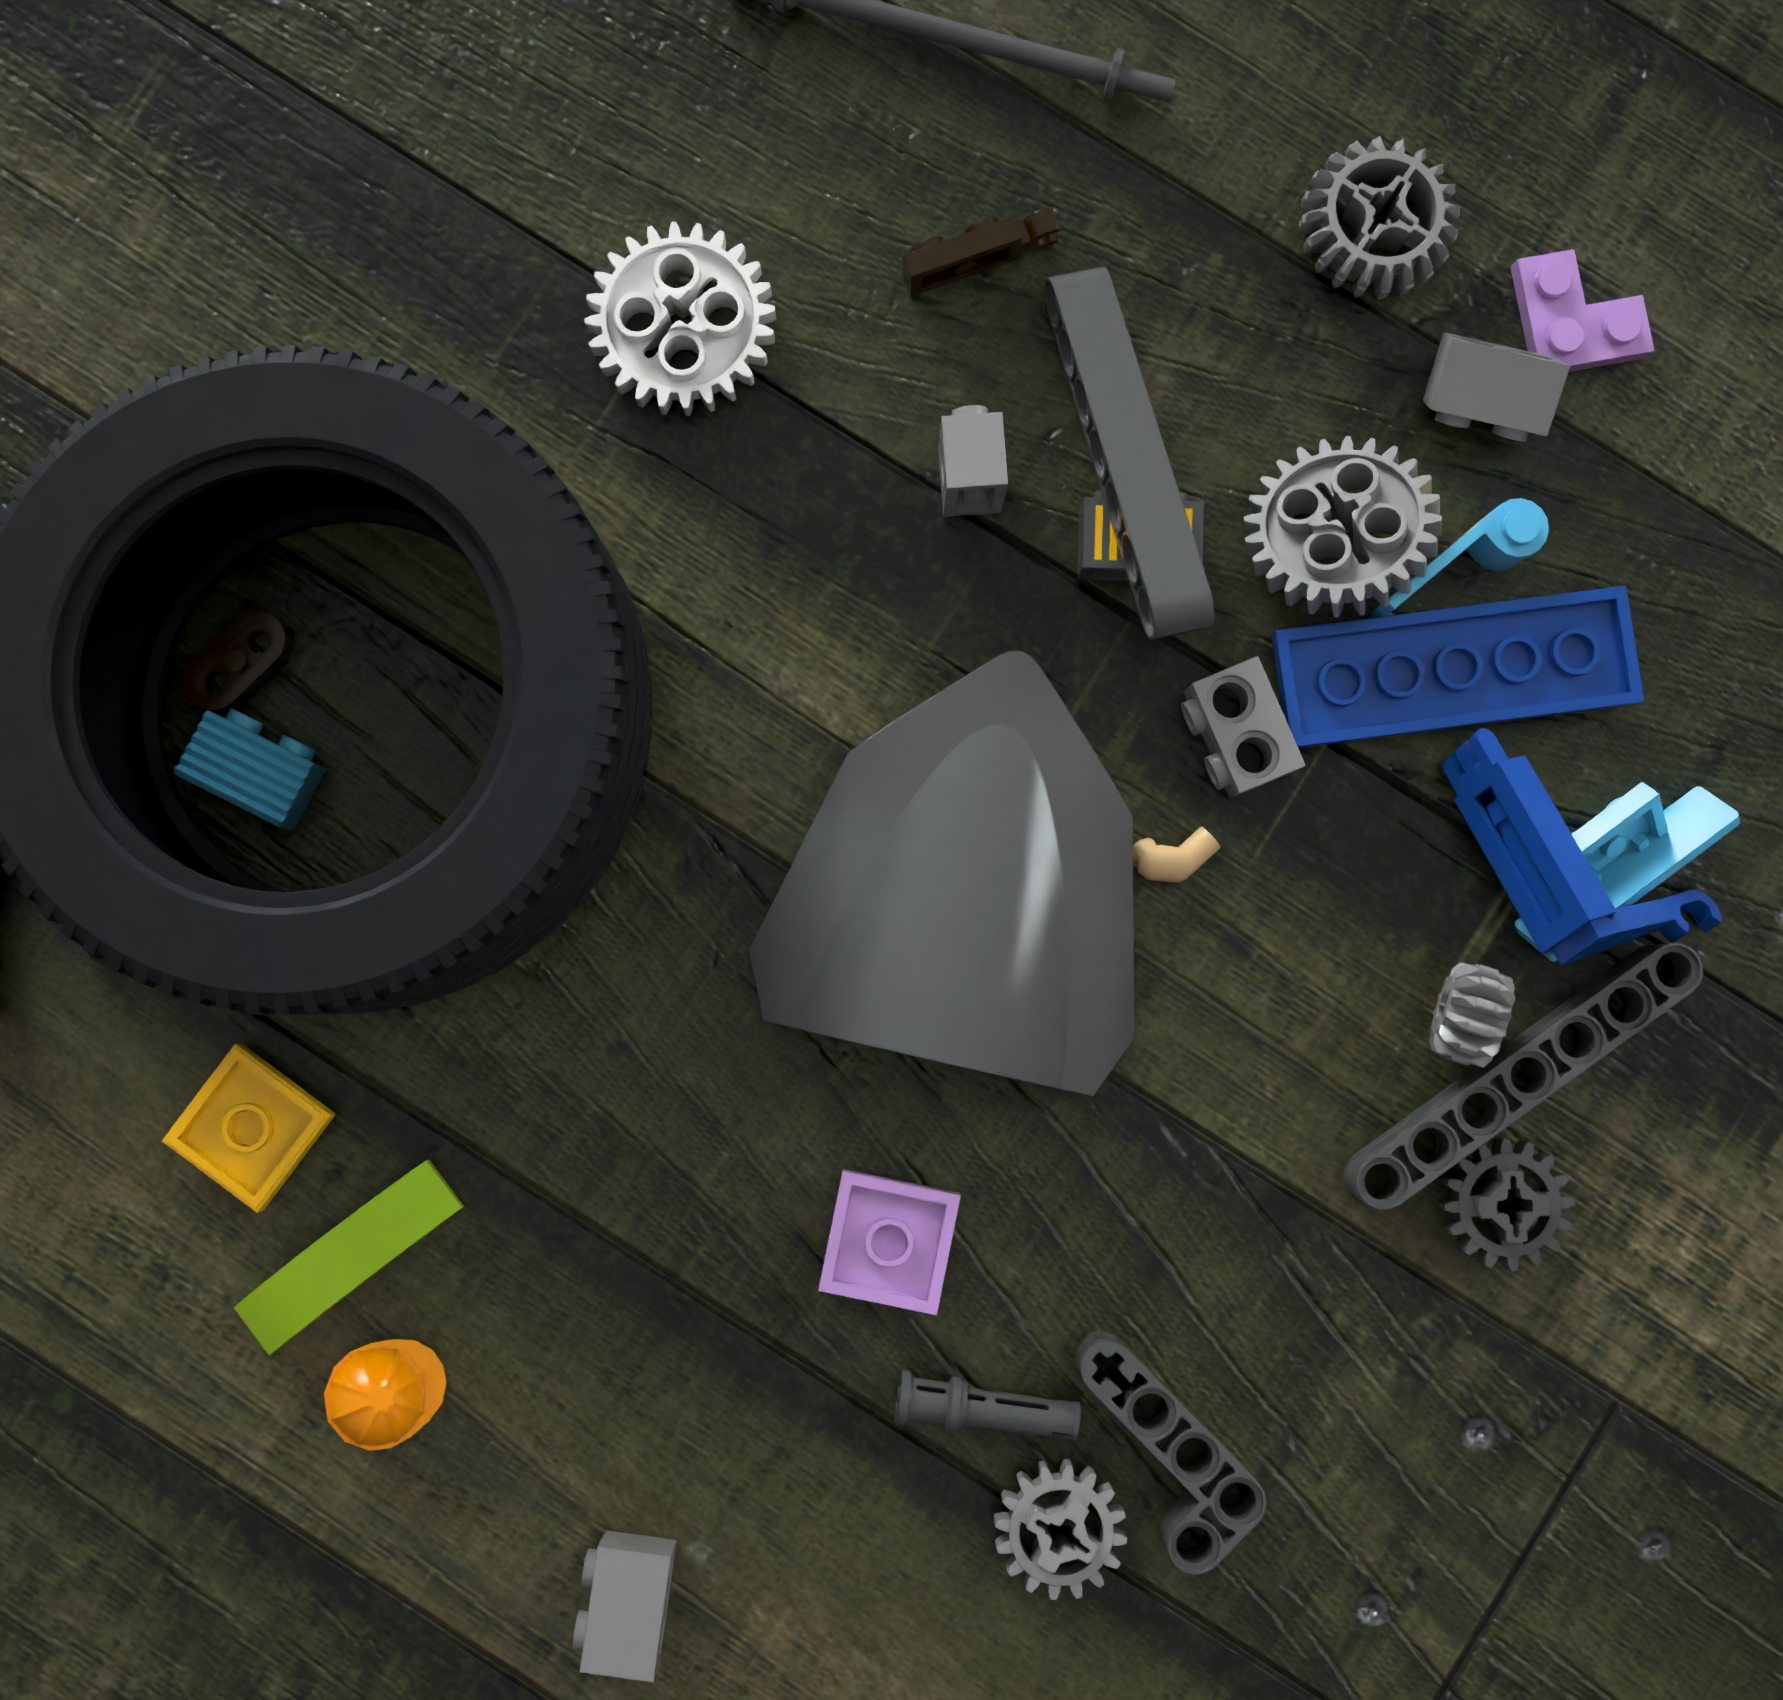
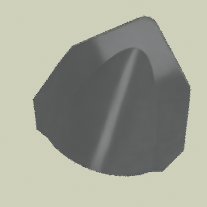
M1008 651L995 657L911 709L848 752L749 948L762 1019L764 1021L944 1064L1094 1096L1135 1038L1133 816L1092 746L1044 671L1032 656L1022 651Z

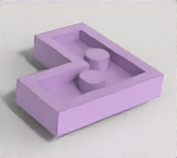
M1574 249L1517 259L1510 267L1527 351L1558 358L1570 365L1569 372L1644 359L1655 351L1643 295L1586 305Z

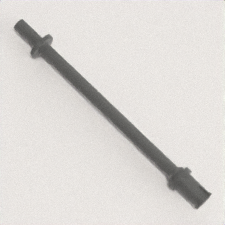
M757 0L772 4L773 11L786 14L788 9L792 10L800 5L1105 86L1103 99L1107 103H1112L1115 89L1170 103L1176 79L1123 66L1124 49L1118 48L1113 55L1112 62L877 0Z

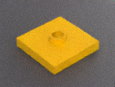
M235 1043L163 1138L162 1142L256 1213L265 1210L336 1113L244 1044Z

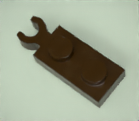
M1053 207L1036 211L1017 222L1015 216L1000 222L994 217L982 219L970 225L965 230V234L945 241L942 237H931L918 242L910 249V253L903 255V278L910 297L1018 260L1022 252L1043 249L1057 243L1056 233L1061 228Z

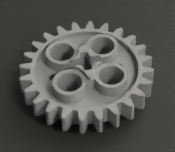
M1345 436L1340 450L1332 451L1326 439H1321L1319 454L1311 456L1304 448L1299 447L1297 448L1298 463L1292 466L1286 461L1279 459L1276 461L1278 479L1268 476H1262L1259 479L1262 495H1250L1251 515L1244 516L1248 557H1253L1252 562L1255 575H1266L1267 590L1270 593L1285 587V601L1288 606H1292L1304 596L1307 598L1308 612L1312 615L1316 613L1323 602L1331 603V611L1335 618H1339L1344 603L1351 602L1359 615H1364L1366 599L1374 597L1383 607L1389 606L1388 589L1391 587L1404 594L1410 593L1409 574L1425 577L1427 575V558L1437 557V537L1442 535V516L1438 515L1440 514L1439 494H1432V477L1430 474L1418 476V461L1415 458L1398 465L1399 456L1398 447L1392 446L1384 454L1378 455L1376 454L1375 439L1370 438L1362 450H1354L1351 437ZM1323 488L1328 492L1333 501L1335 514L1339 520H1332L1330 503L1318 489ZM1355 488L1365 489V491L1360 493L1347 492ZM1299 514L1311 515L1305 519H1293L1295 515ZM1353 531L1354 547L1367 564H1360L1356 559L1346 532ZM1381 532L1394 534L1384 539L1373 537V535ZM1325 558L1339 559L1336 563L1329 565L1317 563Z

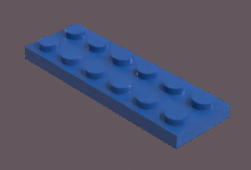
M1626 586L1276 630L1271 634L1282 712L1298 749L1625 707L1644 702Z

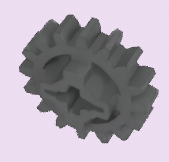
M1494 1137L1492 1151L1483 1144L1472 1152L1474 1158L1471 1161L1463 1159L1454 1165L1459 1171L1456 1179L1441 1177L1440 1183L1452 1190L1451 1198L1437 1201V1208L1451 1212L1453 1218L1442 1226L1444 1232L1452 1236L1463 1234L1456 1248L1468 1256L1478 1250L1477 1262L1489 1268L1494 1266L1499 1257L1502 1268L1509 1271H1517L1519 1256L1527 1263L1538 1266L1541 1264L1539 1248L1543 1246L1555 1252H1558L1561 1248L1558 1241L1552 1236L1555 1230L1571 1231L1573 1225L1566 1219L1561 1218V1210L1575 1206V1199L1560 1195L1559 1188L1565 1186L1570 1181L1569 1176L1560 1172L1550 1173L1549 1170L1556 1158L1544 1152L1533 1157V1143L1519 1140L1514 1149H1512L1508 1138ZM1518 1165L1533 1176L1540 1190H1533L1524 1182V1171H1520ZM1485 1172V1178L1471 1191L1476 1180ZM1508 1194L1513 1195L1514 1206L1504 1207L1503 1213L1497 1210V1202L1506 1200ZM1471 1217L1483 1219L1488 1224V1235L1493 1236V1242L1486 1239L1477 1230ZM1538 1219L1534 1228L1527 1234V1230Z

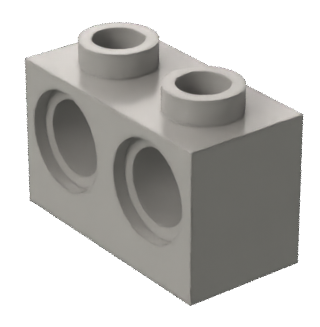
M1258 656L1198 680L1183 692L1187 700L1181 703L1184 719L1194 736L1202 734L1210 753L1209 756L1204 758L1209 777L1217 790L1225 788L1229 799L1306 766ZM1216 690H1229L1237 696L1240 703V711L1237 717L1227 718L1215 710L1213 694ZM1241 743L1253 744L1261 751L1263 766L1258 773L1245 771L1239 765L1236 752Z

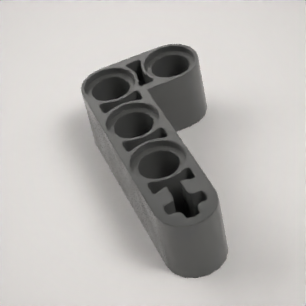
M1107 1331L1091 1332L1077 1346L1075 1354L1077 1369L1083 1381L1095 1396L1187 1489L1162 1518L1159 1530L1161 1541L1178 1569L1192 1575L1205 1574L1215 1568L1260 1522L1266 1510L1265 1492L1249 1469L1121 1338ZM1101 1352L1108 1358L1113 1356L1112 1358L1116 1366L1127 1379L1121 1388L1106 1370L1102 1368L1097 1370L1093 1361L1095 1355ZM1152 1393L1162 1397V1408L1154 1418L1141 1420L1133 1416L1134 1404L1141 1396ZM1190 1438L1202 1439L1205 1443V1448L1200 1459L1188 1464L1181 1463L1176 1459L1177 1449L1182 1442ZM1239 1482L1247 1485V1495L1242 1503L1234 1507H1226L1220 1504L1221 1493L1229 1484ZM1196 1526L1205 1530L1204 1540L1197 1548L1183 1550L1176 1546L1178 1536L1186 1528Z

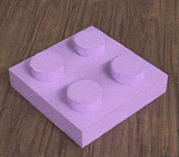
M843 1169L818 1291L937 1315L961 1197L960 1193Z

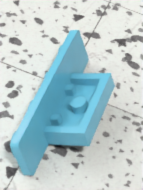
M1641 782L1624 796L1614 799L1607 805L1604 811L1571 834L1615 909L1633 905L1740 824V818L1737 811L1702 787L1693 788L1663 811L1659 793ZM1520 917L1515 921L1518 934L1539 951ZM1553 951L1543 954L1550 961H1558Z

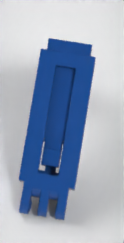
M1486 728L1478 729L1470 737V740L1465 741L1456 749V753L1450 754L1443 761L1442 768L1458 795L1454 799L1455 803L1541 954L1553 951L1560 965L1582 959L1658 930L1669 942L1674 943L1686 935L1689 930V923L1684 920L1680 911L1689 913L1694 918L1696 927L1705 933L1722 922L1721 913L1715 902L1707 894L1699 890H1689L1666 898L1615 909L1527 757L1523 755L1508 759L1496 736Z

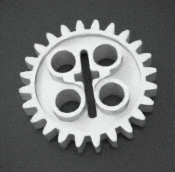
M671 222L669 237L664 239L659 237L657 231L652 226L647 227L648 244L641 247L636 240L628 236L625 239L630 255L624 259L618 254L609 252L607 256L614 270L613 274L605 272H595L594 274L597 285L604 293H592L586 296L590 309L600 313L584 319L588 332L599 335L589 342L590 348L594 356L607 355L599 364L605 377L619 373L615 385L621 395L637 386L635 399L638 406L643 408L654 395L657 397L661 414L664 415L668 413L673 400L680 401L686 416H691L693 403L696 399H702L710 412L715 411V393L721 391L729 400L735 401L736 395L733 382L736 379L750 386L755 383L753 374L748 367L749 363L757 366H766L768 363L766 353L758 345L775 343L774 330L763 325L777 320L775 306L764 304L765 301L772 297L770 283H756L762 275L761 265L758 261L743 265L746 251L742 243L734 246L728 252L725 251L726 238L725 233L721 230L713 236L710 242L704 240L700 223L695 224L689 237H682L677 222ZM685 270L693 274L691 281L684 287L673 288L664 284L667 276L673 271ZM710 281L717 282L716 287L710 288L703 293L704 287ZM727 307L738 313L734 321L728 325L716 326L708 321L710 314L717 308ZM643 312L654 316L651 326L643 331H631L626 328V323L634 314ZM675 314L681 318H685L690 314L692 321L686 325L683 321L678 320L672 325L670 318ZM659 345L658 352L653 357L647 358L645 356L646 351L653 350ZM691 350L699 355L696 363L688 369L679 370L669 365L672 356L678 351Z

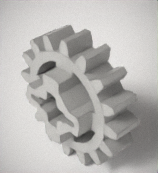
M1063 1459L1059 1473H1051L1045 1460L1038 1462L1039 1477L1032 1480L1027 1474L1020 1471L1016 1474L1021 1488L1018 1494L1004 1489L1000 1494L1002 1502L1010 1510L1009 1512L994 1514L995 1527L1008 1532L995 1539L998 1554L1013 1553L1005 1563L1007 1572L1010 1576H1014L1025 1570L1024 1584L1026 1590L1030 1593L1043 1582L1047 1584L1050 1600H1057L1061 1586H1070L1071 1592L1078 1599L1082 1597L1083 1588L1081 1582L1089 1578L1099 1588L1104 1585L1099 1570L1103 1564L1118 1569L1120 1566L1119 1558L1111 1547L1127 1544V1536L1123 1529L1113 1526V1524L1125 1519V1512L1121 1504L1107 1505L1112 1500L1115 1492L1109 1482L1100 1484L1096 1488L1094 1487L1096 1473L1092 1467L1087 1466L1078 1477L1074 1475L1070 1459ZM1062 1490L1060 1495L1043 1500L1038 1498L1047 1492ZM1090 1502L1099 1514V1536L1084 1523L1089 1513L1088 1506ZM1065 1519H1068L1073 1533L1067 1534L1060 1531L1055 1539L1051 1538L1048 1525L1052 1523L1056 1526H1061ZM1021 1522L1026 1524L1028 1530L1037 1535L1032 1544L1033 1550L1031 1554L1026 1551L1020 1540ZM1076 1559L1081 1560L1070 1566L1059 1567L1060 1564Z

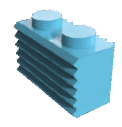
M230 708L226 717L207 710L203 714L202 721L197 725V731L192 735L191 742L186 746L185 753L180 757V763L174 768V774L279 828L294 832L327 770L325 767L311 761L316 750L284 734L279 744L259 735L264 724L233 708Z

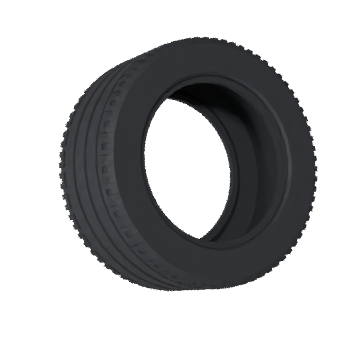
M282 346V350H270L268 347L253 348V355H244L236 350L225 352V357L213 359L210 356L196 359L197 366L188 369L182 364L169 368L170 374L161 378L152 375L142 380L144 387L134 392L129 388L122 390L116 394L118 400L109 406L101 403L92 409L94 417L86 423L78 420L70 426L71 434L63 442L56 439L47 448L51 454L42 463L35 460L27 469L31 476L24 485L16 483L10 491L14 498L7 509L0 506V856L4 862L2 864L4 870L10 877L21 880L23 884L19 890L27 899L32 900L39 908L38 912L46 920L62 924L59 932L69 940L75 941L90 956L104 960L106 957L108 959L106 966L116 972L122 973L145 986L152 988L157 986L160 992L186 1001L246 1014L308 1016L367 1013L413 1006L465 989L485 979V976L491 973L495 974L527 954L534 944H539L569 917L568 912L575 905L579 906L584 901L594 885L602 877L599 873L606 862L610 863L627 832V829L624 827L629 816L633 817L644 783L642 778L643 768L648 765L652 727L649 726L650 716H653L651 674H649L648 670L649 659L645 638L637 618L635 605L612 556L568 487L555 474V471L526 440L520 435H516L515 430L475 400L470 402L469 398L461 391L438 381L430 375L423 373L418 378L417 373L410 367L399 363L386 362L382 358L368 355L365 361L353 351L340 349L339 352L329 351L325 347L311 346L310 353L303 352L296 346ZM342 523L383 524L405 528L429 536L450 546L469 559L488 594L497 620L502 645L503 691L497 729L487 758L474 784L456 810L423 843L396 862L368 876L341 885L296 892H286L256 879L221 853L199 829L175 787L163 741L162 704L167 671L177 640L202 598L222 576L258 549L282 537L305 529Z

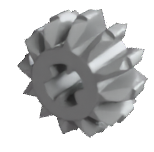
M1459 963L1452 968L1450 975L1445 978L1443 989L1438 994L1437 1005L1433 1011V1020L1429 1028L1431 1050L1445 1056V1059L1465 1066L1471 1064L1484 1068L1490 1063L1493 1056L1499 1052L1501 1041L1506 1036V1029L1512 1018L1511 1010L1516 999L1513 979L1499 973L1497 969L1481 964Z

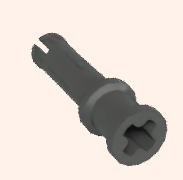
M901 1370L894 1410L895 1425L904 1426L907 1420L943 1425L946 1432L955 1433L956 1430H962L963 1425L977 1426L1007 1432L1049 1436L1076 1442V1437H1078L1081 1419L1080 1402L1057 1401L1041 1397L970 1388L968 1383L962 1381V1378L951 1377L949 1382L915 1378L909 1370Z

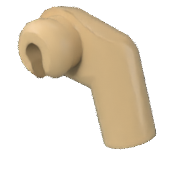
M1199 827L1179 847L1156 845L1153 839L1144 838L1133 845V865L1137 867L1138 874L1147 880L1178 883L1193 874L1221 847L1216 839L1203 827Z

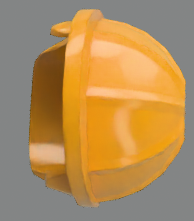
M389 1339L369 1343L352 1350L333 1367L326 1385L324 1400L327 1421L346 1443L368 1451L392 1448L412 1437L427 1424L443 1403L447 1383L443 1364L432 1349L416 1340Z

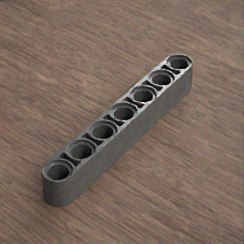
M1104 266L1047 277L1045 279L1044 292L1048 317L1145 633L1150 640L1211 628L1214 623V604L1210 586L1110 274Z
M1682 943L1648 944L1632 952L1501 1047L1499 1052L1493 1056L1492 1061L1484 1068L1475 1066L1355 1153L1346 1162L1343 1171V1183L1347 1192L1355 1200L1379 1210L1392 1209L1401 1205L1691 994L1700 985L1703 977V963L1699 955L1690 946ZM1663 955L1670 960L1673 966V975L1667 985H1664L1656 974L1658 960ZM1616 989L1623 994L1626 1000L1625 1012L1618 1020H1615L1608 1010L1609 997ZM1571 1024L1578 1033L1579 1042L1574 1052L1567 1055L1560 1046L1559 1036L1563 1028ZM1523 1058L1530 1066L1531 1078L1525 1088L1518 1090L1512 1083L1511 1070L1513 1065ZM1476 1093L1483 1102L1484 1111L1477 1123L1469 1125L1462 1115V1106L1470 1095ZM1429 1128L1436 1138V1147L1430 1157L1419 1160L1414 1152L1413 1142L1420 1131ZM1383 1164L1388 1172L1387 1185L1382 1192L1370 1195L1365 1188V1175L1372 1166Z

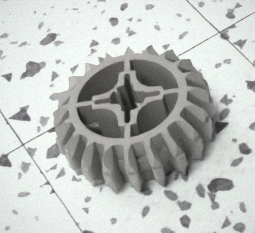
M1381 136L1371 141L1367 151L1356 140L1348 146L1345 156L1335 152V154L1328 158L1325 164L1326 170L1320 169L1314 173L1310 181L1312 190L1306 191L1301 201V208L1308 213L1303 214L1300 219L1299 231L1311 234L1303 245L1304 253H1321L1320 258L1315 264L1316 273L1324 272L1331 267L1336 272L1332 280L1333 288L1342 286L1346 279L1354 282L1353 294L1355 298L1362 296L1369 285L1372 286L1377 300L1387 297L1391 287L1402 296L1409 293L1414 286V281L1420 285L1425 284L1434 274L1433 267H1441L1449 257L1447 247L1452 246L1458 236L1459 230L1451 224L1455 223L1460 216L1461 206L1448 203L1455 194L1456 184L1438 183L1439 178L1444 172V164L1435 165L1428 169L1423 164L1426 159V148L1418 150L1413 157L1405 154L1404 138L1396 141L1391 151L1386 150ZM1376 182L1386 184L1388 186L1383 188H1373L1364 183ZM1406 197L1415 207L1418 217L1409 211ZM1385 204H1389L1390 208L1384 216V223H1379L1372 234H1368V229L1374 222L1373 216L1375 213L1379 215ZM1336 210L1341 213L1339 219L1350 227L1353 233L1352 242L1342 231ZM1375 249H1386L1395 255L1399 251L1404 254L1383 257L1370 254L1369 252Z

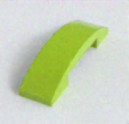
M429 1159L425 1160L292 1259L238 1303L234 1309L270 1356L405 1250L419 1242L457 1213L464 1205Z

